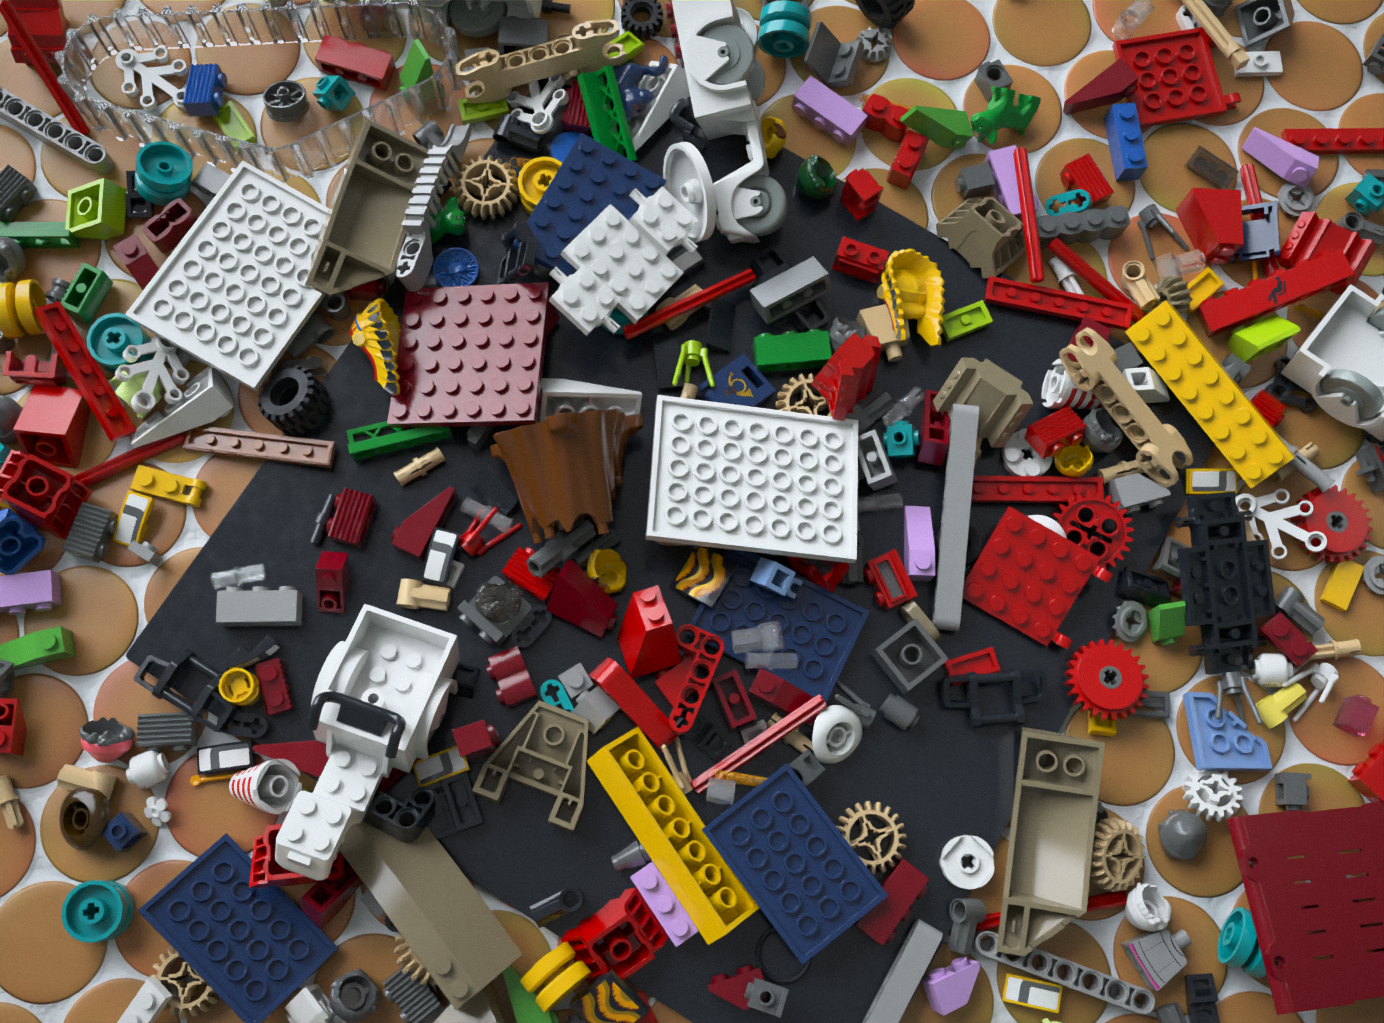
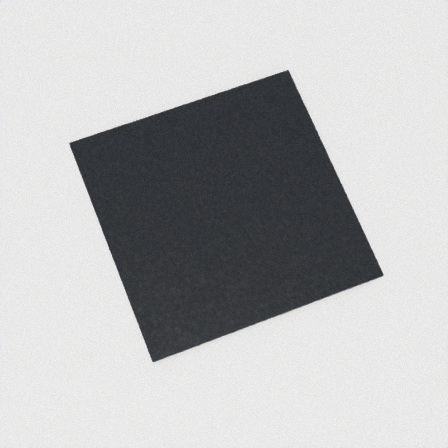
M629 59V60H628L627 62H625L624 64H627V63H636V62L633 61V60H631V59ZM605 74L603 76L605 85H607L608 81ZM549 77L538 80L540 92L548 83ZM564 84L561 88L558 89H564L566 91L567 88L571 89L572 86ZM553 93L551 94V96L549 97V99H548L547 102L545 103V105H544V110L547 108V106L549 105V103L552 101V99H553V97H552V96H553ZM568 103L559 106L553 114V126L548 132L544 133L543 144L537 154L513 144L507 147L494 141L484 155L483 160H487L489 155L492 156L493 161L500 157L502 164L506 162L510 164L511 160L510 169L516 171V177L518 178L519 172L523 168L521 159L519 160L520 167H518V158L535 159L551 157L552 141L558 135L565 133V125L561 124V115L563 109L567 110ZM524 106L519 107L524 113L532 115L535 113L534 109ZM682 110L679 116L687 121L688 118ZM668 118L635 151L637 160L634 162L663 178L664 158L668 148L673 144L686 142L682 137V129L675 126L670 118ZM617 122L616 128H617V132H618V134H619V132H620V127H619V123ZM523 123V125L531 127L530 124ZM697 126L692 133L693 136L707 144L704 152H700L708 167L712 183L751 162L746 149V145L749 144L746 135L732 134L708 140L703 130ZM782 147L775 158H767L769 177L781 185L787 196L788 212L783 224L771 234L757 236L760 242L753 244L738 242L732 244L725 234H721L720 229H717L715 222L710 238L695 243L707 261L691 275H685L668 289L649 309V315L656 312V308L664 300L670 297L676 298L695 284L704 290L743 271L752 269L756 276L754 282L717 298L735 305L736 310L730 353L708 350L707 357L712 375H714L742 354H745L755 366L753 341L754 337H758L760 334L782 335L787 331L805 333L793 318L782 327L776 329L772 322L767 324L753 307L751 295L747 290L761 276L751 261L755 254L769 246H775L793 267L814 256L829 273L831 291L818 297L819 302L830 316L828 323L820 328V330L828 331V333L836 317L847 318L850 322H857L856 318L860 310L885 304L883 299L877 297L878 287L882 284L881 276L878 284H874L832 269L843 236L889 251L886 263L894 251L899 252L902 249H914L916 253L920 252L922 256H929L931 262L937 263V269L941 271V278L945 281L942 286L945 290L942 295L945 300L943 304L945 311L942 316L981 300L984 301L988 278H982L981 267L970 268V263L954 248L949 249L948 241L938 238L934 233L880 202L873 212L857 222L840 201L843 192L842 188L845 185V182L838 179V184L833 190V195H828L820 200L801 195L796 189V177L801 164L806 160ZM623 149V155L627 158L626 150ZM492 175L494 179L505 183L500 177ZM488 182V187H485V189H484L485 194H486V189H488L489 186H490L489 182ZM468 192L473 198L482 200L480 196ZM520 194L517 195V204L511 203V211L504 209V217L497 213L494 220L491 218V215H487L486 219L483 220L481 214L474 218L471 212L467 213L465 216L467 224L460 236L450 233L445 234L444 237L432 244L433 264L436 257L444 250L452 247L463 248L470 251L476 257L479 264V275L471 286L499 285L497 284L501 259L508 253L501 241L502 234L506 230H511L514 223L518 220L527 222L530 217L522 207ZM458 204V209L464 211L463 206ZM680 244L679 246L674 247L666 256L668 257L670 254L681 248L682 245ZM770 255L760 259L768 272L780 266ZM534 262L530 273L520 276V279L514 283L549 282L551 296L560 286L549 275L551 270ZM433 264L422 288L441 287L434 277ZM1002 272L997 276L998 278L1015 281ZM396 278L382 298L389 304L388 307L393 308V313L398 316V322L402 324L406 287ZM712 301L689 315L687 320L674 330H670L663 323L631 339H626L624 334H612V332L607 331L601 325L595 327L586 336L554 306L560 319L546 336L542 378L568 379L639 391L642 393L639 414L643 417L644 427L628 439L622 459L623 484L620 487H616V499L611 502L613 521L609 522L608 529H615L620 535L621 541L610 549L618 552L621 555V559L627 562L626 586L617 593L608 594L618 604L614 614L618 616V619L613 629H607L601 638L551 613L552 623L542 636L529 649H519L538 697L509 709L506 703L500 704L495 691L499 689L496 679L491 681L486 666L490 664L488 657L515 647L511 634L500 647L494 642L490 645L479 636L481 631L475 625L470 628L459 618L462 614L458 610L459 605L464 600L469 603L494 576L502 579L524 598L532 608L538 605L548 606L549 600L546 604L504 578L501 573L518 547L523 550L528 547L537 552L549 540L545 539L544 530L541 528L542 543L534 544L507 465L502 460L493 459L490 446L497 444L493 434L524 425H495L479 451L471 448L467 441V432L471 426L451 427L453 434L451 438L354 461L349 454L347 445L349 440L346 430L388 421L391 394L374 380V368L369 357L362 348L353 344V340H351L321 382L326 387V390H328V398L330 399L329 405L326 406L328 410L326 414L322 415L323 419L321 422H317L313 429H307L306 433L300 434L298 432L297 435H291L290 433L283 435L335 442L337 446L332 468L265 460L126 654V658L141 667L149 655L156 656L170 663L184 650L189 649L195 653L197 658L220 672H227L228 669L222 664L241 646L251 652L270 635L282 647L261 662L275 658L284 661L283 665L286 666L284 670L287 671L288 685L291 686L289 690L292 691V701H294L293 705L296 708L293 711L273 717L267 716L261 695L259 700L251 706L243 707L234 704L237 708L236 711L259 714L269 720V734L262 739H252L260 745L316 740L314 732L308 730L306 725L318 676L332 649L339 642H346L363 605L367 604L457 635L459 664L480 668L473 699L448 694L443 719L427 744L428 756L457 746L452 730L483 719L489 725L492 724L500 736L501 743H503L539 700L544 702L540 693L543 683L551 679L561 683L558 676L579 663L582 664L589 675L608 657L615 660L630 676L617 636L632 593L658 585L671 617L675 636L679 627L686 624L690 625L701 604L693 598L691 600L669 587L694 545L666 546L659 544L655 540H646L656 400L658 395L680 398L684 388L686 368L684 361L682 366L683 386L659 389L652 338L677 336L679 353H681V345L690 340L702 343L703 348H706ZM984 302L993 320L991 325L948 342L942 332L940 334L941 345L931 346L917 333L918 320L908 319L910 338L906 345L900 347L903 357L897 361L889 362L886 351H881L872 392L867 391L865 400L861 399L858 402L860 404L864 403L882 389L891 396L895 404L891 410L875 421L876 423L867 432L875 429L883 441V434L887 433V426H894L895 421H909V424L916 427V431H920L926 389L939 392L961 358H975L979 362H984L985 359H988L1023 382L1021 389L1029 393L1033 406L1014 433L1028 428L1029 425L1061 410L1048 408L1043 405L1046 399L1041 397L1042 386L1048 369L1054 370L1056 366L1052 365V363L1060 359L1059 352L1068 346L1080 321ZM812 306L801 312V315L811 325L821 320ZM1108 336L1112 338L1110 346L1114 350L1125 345V343L1115 337ZM1136 350L1143 361L1138 368L1149 367L1157 372L1144 355ZM703 360L700 361L699 365L691 366L689 383L699 387L708 379ZM822 368L761 373L776 391L772 397L759 405L758 408L780 410L775 407L776 401H779L777 398L778 393L783 392L782 386L784 384L790 385L789 381L792 377L798 381V377L801 374L805 379H808L809 374L812 373L813 379H815ZM745 371L744 375L758 389L760 386L749 375V373ZM1167 384L1166 387L1170 400L1168 402L1146 403V405L1161 424H1170L1177 429L1193 455V463L1183 469L1176 468L1179 480L1176 484L1166 488L1170 491L1171 495L1163 500V505L1149 508L1146 505L1140 507L1141 510L1138 512L1123 515L1124 518H1132V521L1127 523L1126 526L1134 528V531L1127 533V536L1134 540L1132 542H1125V546L1130 551L1122 550L1120 552L1124 557L1123 560L1114 558L1115 567L1106 563V570L1113 574L1108 583L1093 574L1089 576L1057 631L1073 640L1068 650L1052 640L1046 646L962 598L959 631L938 630L941 639L936 644L949 660L993 647L1001 672H1010V669L1019 668L1020 670L1042 669L1047 673V698L1042 701L1023 704L1025 713L1024 725L1003 723L981 725V728H972L967 708L946 707L942 701V677L947 676L943 664L903 695L871 655L877 647L908 624L900 611V607L903 605L886 612L883 606L880 607L874 596L876 590L872 583L869 584L864 573L862 583L846 584L840 581L835 587L834 594L870 611L838 680L859 698L870 704V708L876 711V715L868 729L862 727V738L856 749L846 759L838 763H821L825 770L810 782L806 788L835 826L844 827V824L838 820L839 817L844 816L849 819L845 810L850 808L856 813L854 808L856 803H860L864 810L865 801H870L872 809L876 802H880L881 812L885 807L889 806L891 808L888 814L889 817L896 813L899 815L894 823L895 825L899 823L904 824L902 829L897 830L898 834H906V838L899 839L898 843L906 845V848L903 850L896 849V851L902 855L901 859L906 860L928 877L929 880L926 883L928 886L926 893L920 900L916 898L910 907L913 910L904 922L900 920L894 928L897 930V933L889 944L884 943L883 946L878 945L852 925L812 957V963L808 972L800 980L791 984H778L770 981L763 975L765 981L789 989L781 1018L754 1008L744 1010L711 993L707 987V984L712 983L711 977L722 973H727V977L738 974L737 968L752 964L753 968L758 967L755 955L757 943L764 932L773 927L760 908L729 933L709 945L699 931L677 947L668 937L663 947L653 953L655 958L627 977V981L693 1023H862L917 919L924 921L943 933L942 939L921 979L924 978L953 925L949 911L951 902L956 898H968L972 890L955 887L945 878L939 864L944 846L955 837L972 835L983 839L991 847L992 851L994 850L1012 816L1022 727L1058 733L1076 699L1075 695L1068 696L1067 694L1072 690L1071 687L1065 686V682L1070 680V677L1065 676L1064 673L1071 669L1067 666V663L1073 660L1071 656L1075 652H1079L1078 649L1081 646L1087 647L1090 641L1096 644L1100 639H1103L1105 645L1107 644L1114 631L1112 626L1115 624V619L1112 616L1117 614L1116 607L1122 606L1125 601H1130L1118 596L1124 567L1128 566L1146 573L1186 500V496H1188L1186 494V469L1203 468L1215 447V443ZM711 388L702 393L698 391L695 400L707 401L704 395ZM811 391L814 396L822 397L818 393ZM801 392L791 397L789 400L790 406H794L795 403L801 401ZM828 407L823 408V411H820L817 414L821 416H828ZM1071 409L1080 417V420H1083L1091 412V409ZM1110 416V419L1113 422V424L1120 428V426L1116 423L1113 417ZM386 428L381 431L378 437L396 433V431ZM1122 430V442L1114 451L1110 453L1091 451L1094 457L1092 468L1079 477H1098V469L1115 466L1118 462L1124 460L1126 462L1136 460V454L1139 450ZM361 434L354 436L355 442L371 439V437ZM983 438L980 446L981 455L977 457L973 476H1013L1006 470L1003 464L1002 447H991L988 439ZM438 447L446 461L426 471L427 474L425 476L420 475L404 486H401L394 472L412 463L413 458H420ZM948 449L942 466L917 462V457L895 459L889 457L898 482L874 491L868 485L865 474L864 479L858 481L857 515L860 530L857 533L862 536L864 542L862 547L863 570H865L864 565L868 561L896 549L904 566V506L930 507L935 546L936 536L941 530ZM1030 450L1021 451L1024 453L1023 459H1033ZM1174 453L1179 460L1186 461L1183 454ZM1054 457L1049 469L1042 475L1070 477L1057 470ZM487 465L519 501L520 506L501 522L495 515L479 534L485 540L482 545L518 523H521L522 527L487 549L481 556L476 553L472 557L458 544L453 560L464 564L465 568L455 590L450 588L451 599L447 611L422 607L419 609H408L397 606L401 579L421 581L425 559L422 562L395 550L391 540L397 526L401 527L405 519L451 486L455 488L457 497L441 529L460 533L461 537L467 531L480 509L485 507L486 511L475 527L476 529L491 511L468 486V483ZM1160 469V474L1163 478L1171 479L1165 470ZM1141 473V474H1140V475H1142V476H1144V477L1150 479L1151 481L1155 482L1148 474H1146V473ZM1108 483L1103 484L1104 499L1109 495L1106 487ZM344 488L371 494L376 498L377 504L362 548L332 541L328 537L329 533L326 530L320 546L310 542L317 525L315 522L318 512H322L328 494L337 497L338 494L343 493ZM971 502L969 524L978 531L981 537L982 551L1008 506L1026 516L1043 515L1057 522L1058 519L1052 514H1061L1062 510L1058 505L1062 504L1067 507L1068 503ZM334 508L333 513L331 515V517L333 518L337 510L336 508ZM1082 508L1078 513V517L1082 522H1088L1092 517V512L1088 508ZM586 514L585 520H589L594 526L596 535L592 540L595 541L604 534L599 535L597 524H595L591 516ZM1106 519L1102 523V530L1107 534L1114 531V521ZM1073 520L1070 521V525L1087 532L1088 539L1091 536H1095L1107 543L1112 542V539L1095 532L1094 525L1088 528ZM1076 530L1070 531L1067 534V539L1077 544L1080 541V534ZM589 541L587 544H585L583 547H581V548L579 549V551H581V550L584 549L586 546H588L589 544H591L590 541ZM1094 542L1090 547V552L1097 556L1101 555L1104 550L1100 542ZM703 546L723 556L728 551V549ZM936 549L935 576L930 582L911 581L918 595L912 601L921 608L931 622L933 619L938 564ZM322 551L348 553L349 581L344 613L318 611L315 567ZM752 552L792 570L787 559L788 556H771L766 553ZM810 558L806 563L814 565L817 570L825 575L833 568L819 559ZM884 561L877 564L892 598L903 595L888 562ZM975 561L970 565L965 566L964 580L970 572ZM561 564L558 565V567H559L561 570H562L563 567L565 566V564H564V565H561ZM586 565L585 567H583V569H582L586 574H587V565ZM796 573V575H798V576H800V577L806 579L805 577H803V576H801L800 574ZM423 582L426 585L438 586L435 584ZM257 586L268 587L269 590H279L281 586L295 587V590H298L303 595L301 626L222 627L216 623L217 591H226L227 587L243 588L242 591H252L253 587ZM537 612L535 614L536 621L533 623L534 627L540 621L543 623L547 621L545 612L542 614ZM529 628L524 634L519 632L517 634L519 637L517 642L525 641L527 643L529 641L528 634L532 629ZM686 632L680 635V640L684 644H691L695 640L686 635ZM705 644L704 649L708 654L714 655L718 653L716 649ZM678 649L680 656L685 653V652L681 651L680 649ZM722 653L712 679L732 670H737L757 716L754 722L764 719L767 724L771 719L774 723H777L771 718L775 712L782 718L787 716L749 697V690L759 671ZM155 662L148 670V673L160 679L167 667ZM189 665L181 671L171 688L196 703L204 688L212 679ZM255 665L244 669L257 676ZM702 666L698 667L697 678H707L709 675L708 670ZM663 669L633 678L635 683L669 719L673 709L654 686L655 681L658 680L656 675ZM1039 676L1021 677L1022 696L1037 694L1040 691ZM594 682V686L588 689L589 692H591L594 688L597 687V685ZM1010 682L978 684L980 715L1012 712L1010 705ZM966 683L953 687L949 684V700L967 701ZM709 684L698 712L731 738L733 743L716 762L684 735H679L688 772L692 780L745 745L739 728L730 731L711 684ZM836 684L826 702L828 706L841 705L847 707L835 698V695L839 694L856 704ZM552 685L548 686V692L545 693L546 697L552 696L554 702H558L557 692L560 689L558 687L553 688ZM694 692L686 702L689 704L696 703L698 701L697 693ZM567 693V696L573 708L575 709V707L578 705L576 699L579 696L575 697L574 699H571L569 694ZM890 693L894 696L899 695L918 708L916 714L920 717L912 729L909 727L905 730L901 729L883 717L884 714L879 711ZM214 698L207 711L219 718L226 711V706ZM620 708L611 720L595 734L588 729L584 809L574 834L548 824V819L557 798L509 780L499 805L474 795L483 823L439 839V843L465 877L532 920L534 918L530 909L531 905L567 887L574 886L580 888L585 895L584 905L579 910L543 926L562 938L567 930L577 928L582 919L592 916L610 900L619 898L625 889L636 887L630 877L647 866L643 865L616 871L611 857L621 852L638 838L587 763V760L602 747L637 726ZM683 708V710H682V713H681L680 717H681V716L683 715V713L686 711L684 708ZM233 717L228 723L231 726H241V722L233 720ZM257 720L256 724L247 723V728L255 730V734H257L258 730L263 729V725ZM806 724L799 726L798 728L800 729L798 731L812 741L814 728ZM646 737V739L648 740V742L650 743V745L652 746V748L654 749V751L656 752V754L658 755V757L660 758V760L672 776L673 773L665 758L664 752H661ZM782 738L774 746L767 748L735 770L734 774L740 773V775L746 774V776L752 775V777L769 778L785 764L788 763L789 765L802 753L790 743L785 744ZM673 741L667 748L678 772H680L682 768L675 742ZM491 756L468 763L470 771H467L472 790L482 766ZM412 767L409 773L407 772L399 777L384 793L404 803L411 792L419 787L414 768ZM304 772L311 778L315 779L316 781H319L318 777ZM719 781L702 794H697L693 789L684 795L706 827L756 787ZM385 811V812H382V813H380V814H387V813H389V812H388V811ZM866 815L867 820L871 822L875 829L887 827L879 818ZM858 819L851 827L850 841L857 838L860 834V822ZM868 830V836L858 843L870 842V845H873L872 840L876 836L881 835V833L870 834V830ZM890 835L884 837L880 842L882 850L880 853L882 856L889 848ZM860 846L853 849L861 858L874 861L873 855L869 853L866 847ZM971 855L969 857H962V867L964 869L966 867L973 868L974 865L971 863L973 857ZM891 857L894 863L898 861V859ZM884 863L886 867V872L881 873L876 866V873L873 876L879 884L883 882L892 869L886 863ZM569 891L565 896V902L568 906L575 907L579 902V897L574 891ZM778 932L771 934L765 940L761 950V959L764 967L770 974L777 978H791L803 969L805 964L802 965ZM920 980V982H919V984H918V986H917V988H916L914 994L916 993V991H917V989H918L920 983L922 982L921 980Z

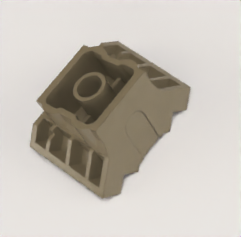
M993 196L985 197L984 199L981 197L967 198L936 224L937 237H948L949 249L954 248L970 263V268L981 267L982 278H989V276L997 277L1026 252L1025 237L1019 232L1023 223Z
M961 358L933 400L937 412H948L950 419L953 404L979 406L977 438H987L991 447H1004L1033 406L1029 393L1021 389L1023 383L1021 380L988 359H985L984 362H979L975 358Z

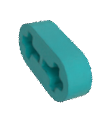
M1077 189L1050 197L1046 201L1045 210L1048 215L1056 217L1066 212L1082 213L1091 207L1093 198L1089 192ZM1078 195L1086 198V201L1082 202V207L1078 204H1071L1072 201L1079 199ZM1055 201L1060 204L1066 203V206L1059 208L1058 213L1052 210V207L1055 206Z
M553 679L543 683L540 690L543 701L555 707L562 705L565 711L570 710L572 713L574 708L563 685ZM550 685L553 688L558 687L560 689L557 692L559 701L556 703L552 696L546 697L545 695L548 692L547 687Z

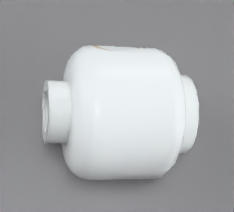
M1262 653L1256 660L1253 659L1254 669H1252V678L1257 680L1261 686L1283 687L1282 684L1287 682L1288 678L1293 677V665L1288 663L1283 654Z
M148 751L133 756L129 761V768L126 769L127 779L130 784L135 783L141 789H147L165 781L167 773L170 772L168 760L163 753Z

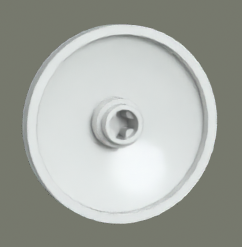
M680 142L673 144L668 148L664 158L663 179L667 180L664 188L699 220L690 230L687 237L694 243L707 240L712 235L716 222L715 192L708 167L700 152L691 143Z

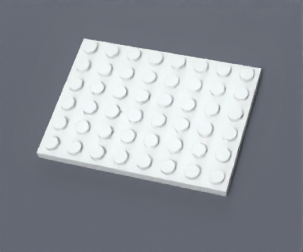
M242 160L125 315L131 321L250 389L257 391L325 296V294L305 286V282L329 208Z
M663 395L657 396L646 540L855 563L857 560L858 420L845 419V421L833 420L829 416Z

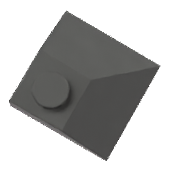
M1247 0L1235 6L1246 48L1292 27L1295 13L1291 0Z

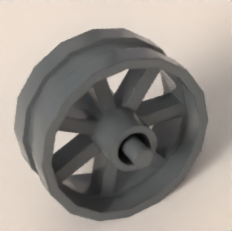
M278 81L267 87L262 94L268 116L277 122L295 121L303 117L309 110L306 90L297 81Z

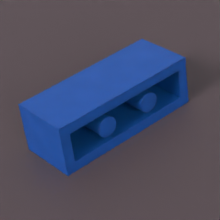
M1135 102L1112 104L1104 117L1115 180L1116 182L1139 180L1148 165Z

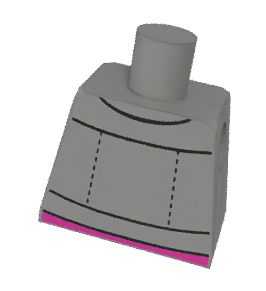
M1165 928L1156 932L1148 931L1123 941L1120 945L1147 989L1158 991L1187 964V959L1181 950L1192 942L1184 930L1181 929L1171 935L1169 930Z

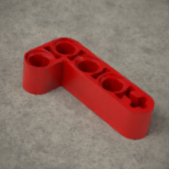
M689 624L679 627L676 632L678 649L695 656L668 721L670 730L677 735L686 734L691 729L724 650V643L720 637ZM684 632H689L694 636L695 640L691 644H684L680 640V635ZM715 643L719 649L718 653L714 655L708 654L704 649L705 644ZM700 666L705 667L709 675L705 679H699L695 676L694 669ZM690 690L696 692L698 701L694 704L687 703L683 696L685 692ZM683 708L694 711L693 714L689 711L687 712L684 720L688 723L687 726L676 727L677 722L673 719H679Z
M607 657L588 675L597 686L610 696L661 752H663L662 745L668 747L679 736L670 730L668 725L669 719L615 660Z

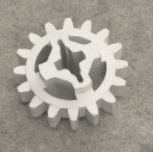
M1195 768L1192 774L1189 773L1182 787V790L1185 791L1183 800L1190 801L1188 809H1197L1196 816L1199 817L1203 813L1206 815V821H1210L1213 816L1217 822H1221L1223 817L1226 819L1231 818L1233 813L1236 814L1240 808L1243 797L1239 794L1242 788L1234 786L1237 779H1229L1227 777L1228 771H1224L1221 774L1219 771H1200Z

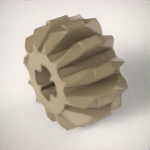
M1167 276L1159 280L1158 283L1154 284V289L1160 297V302L1156 304V307L1167 300L1180 315L1185 313L1186 310L1190 309L1189 303L1193 301L1190 297L1192 290H1189L1187 287L1188 282L1183 281L1181 276Z

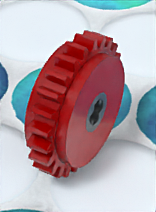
M1337 485L1328 488L1324 493L1316 487L1302 495L1303 498L1296 502L1297 505L1304 500L1311 502L1313 512L1306 517L1301 515L1290 518V521L1294 522L1295 526L1309 533L1319 531L1327 538V545L1323 551L1311 552L1308 550L1307 556L1316 554V561L1325 558V564L1333 561L1335 564L1344 562V559L1350 561L1353 557L1361 555L1360 551L1368 547L1365 543L1372 538L1367 533L1373 531V528L1369 527L1368 523L1373 520L1366 516L1369 509H1363L1361 506L1364 501L1355 500V493L1348 495L1347 488L1338 491ZM1303 504L1300 507L1303 513H1307L1311 509L1307 504ZM1314 538L1311 540V545L1318 547L1321 545V540ZM1301 541L1302 544L1299 548L1303 549L1306 545L1305 542Z
M1100 639L1096 644L1090 641L1087 647L1081 646L1078 649L1079 652H1075L1071 656L1073 660L1067 663V666L1071 669L1064 673L1065 676L1070 677V680L1065 682V686L1072 688L1067 694L1068 696L1075 695L1076 697L1073 704L1077 705L1080 703L1082 705L1080 712L1082 713L1089 710L1090 718L1099 715L1101 722L1107 716L1110 722L1117 720V716L1120 720L1125 719L1127 714L1131 716L1136 712L1135 709L1143 705L1141 701L1147 698V695L1142 691H1146L1149 688V685L1143 683L1149 676L1141 672L1146 666L1138 665L1137 661H1139L1140 657L1136 656L1133 658L1131 656L1133 649L1131 648L1127 651L1123 650V643L1116 647L1113 640L1108 641L1106 645L1103 639ZM1107 677L1110 682L1106 683L1104 678Z

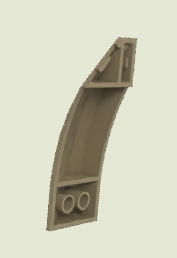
M370 119L366 120L359 130L333 196L314 251L305 286L331 296L395 273V267L406 234L405 229L402 227L403 220H407L405 211L410 208L408 202L410 198H413V188H417L415 182L417 178L421 177L419 174L420 169L425 167L423 162L429 158L427 155L429 149Z
M1022 727L997 952L1025 956L1044 940L1047 941L1065 928L1064 926L1072 920L1079 918L1087 912L1092 850L1105 749L1104 742Z
M364 821L353 824L348 829L340 852L455 1010L523 955L428 827L424 829L415 841L408 843L402 842ZM407 823V824H404L403 826H410V825H412V824H411V823Z

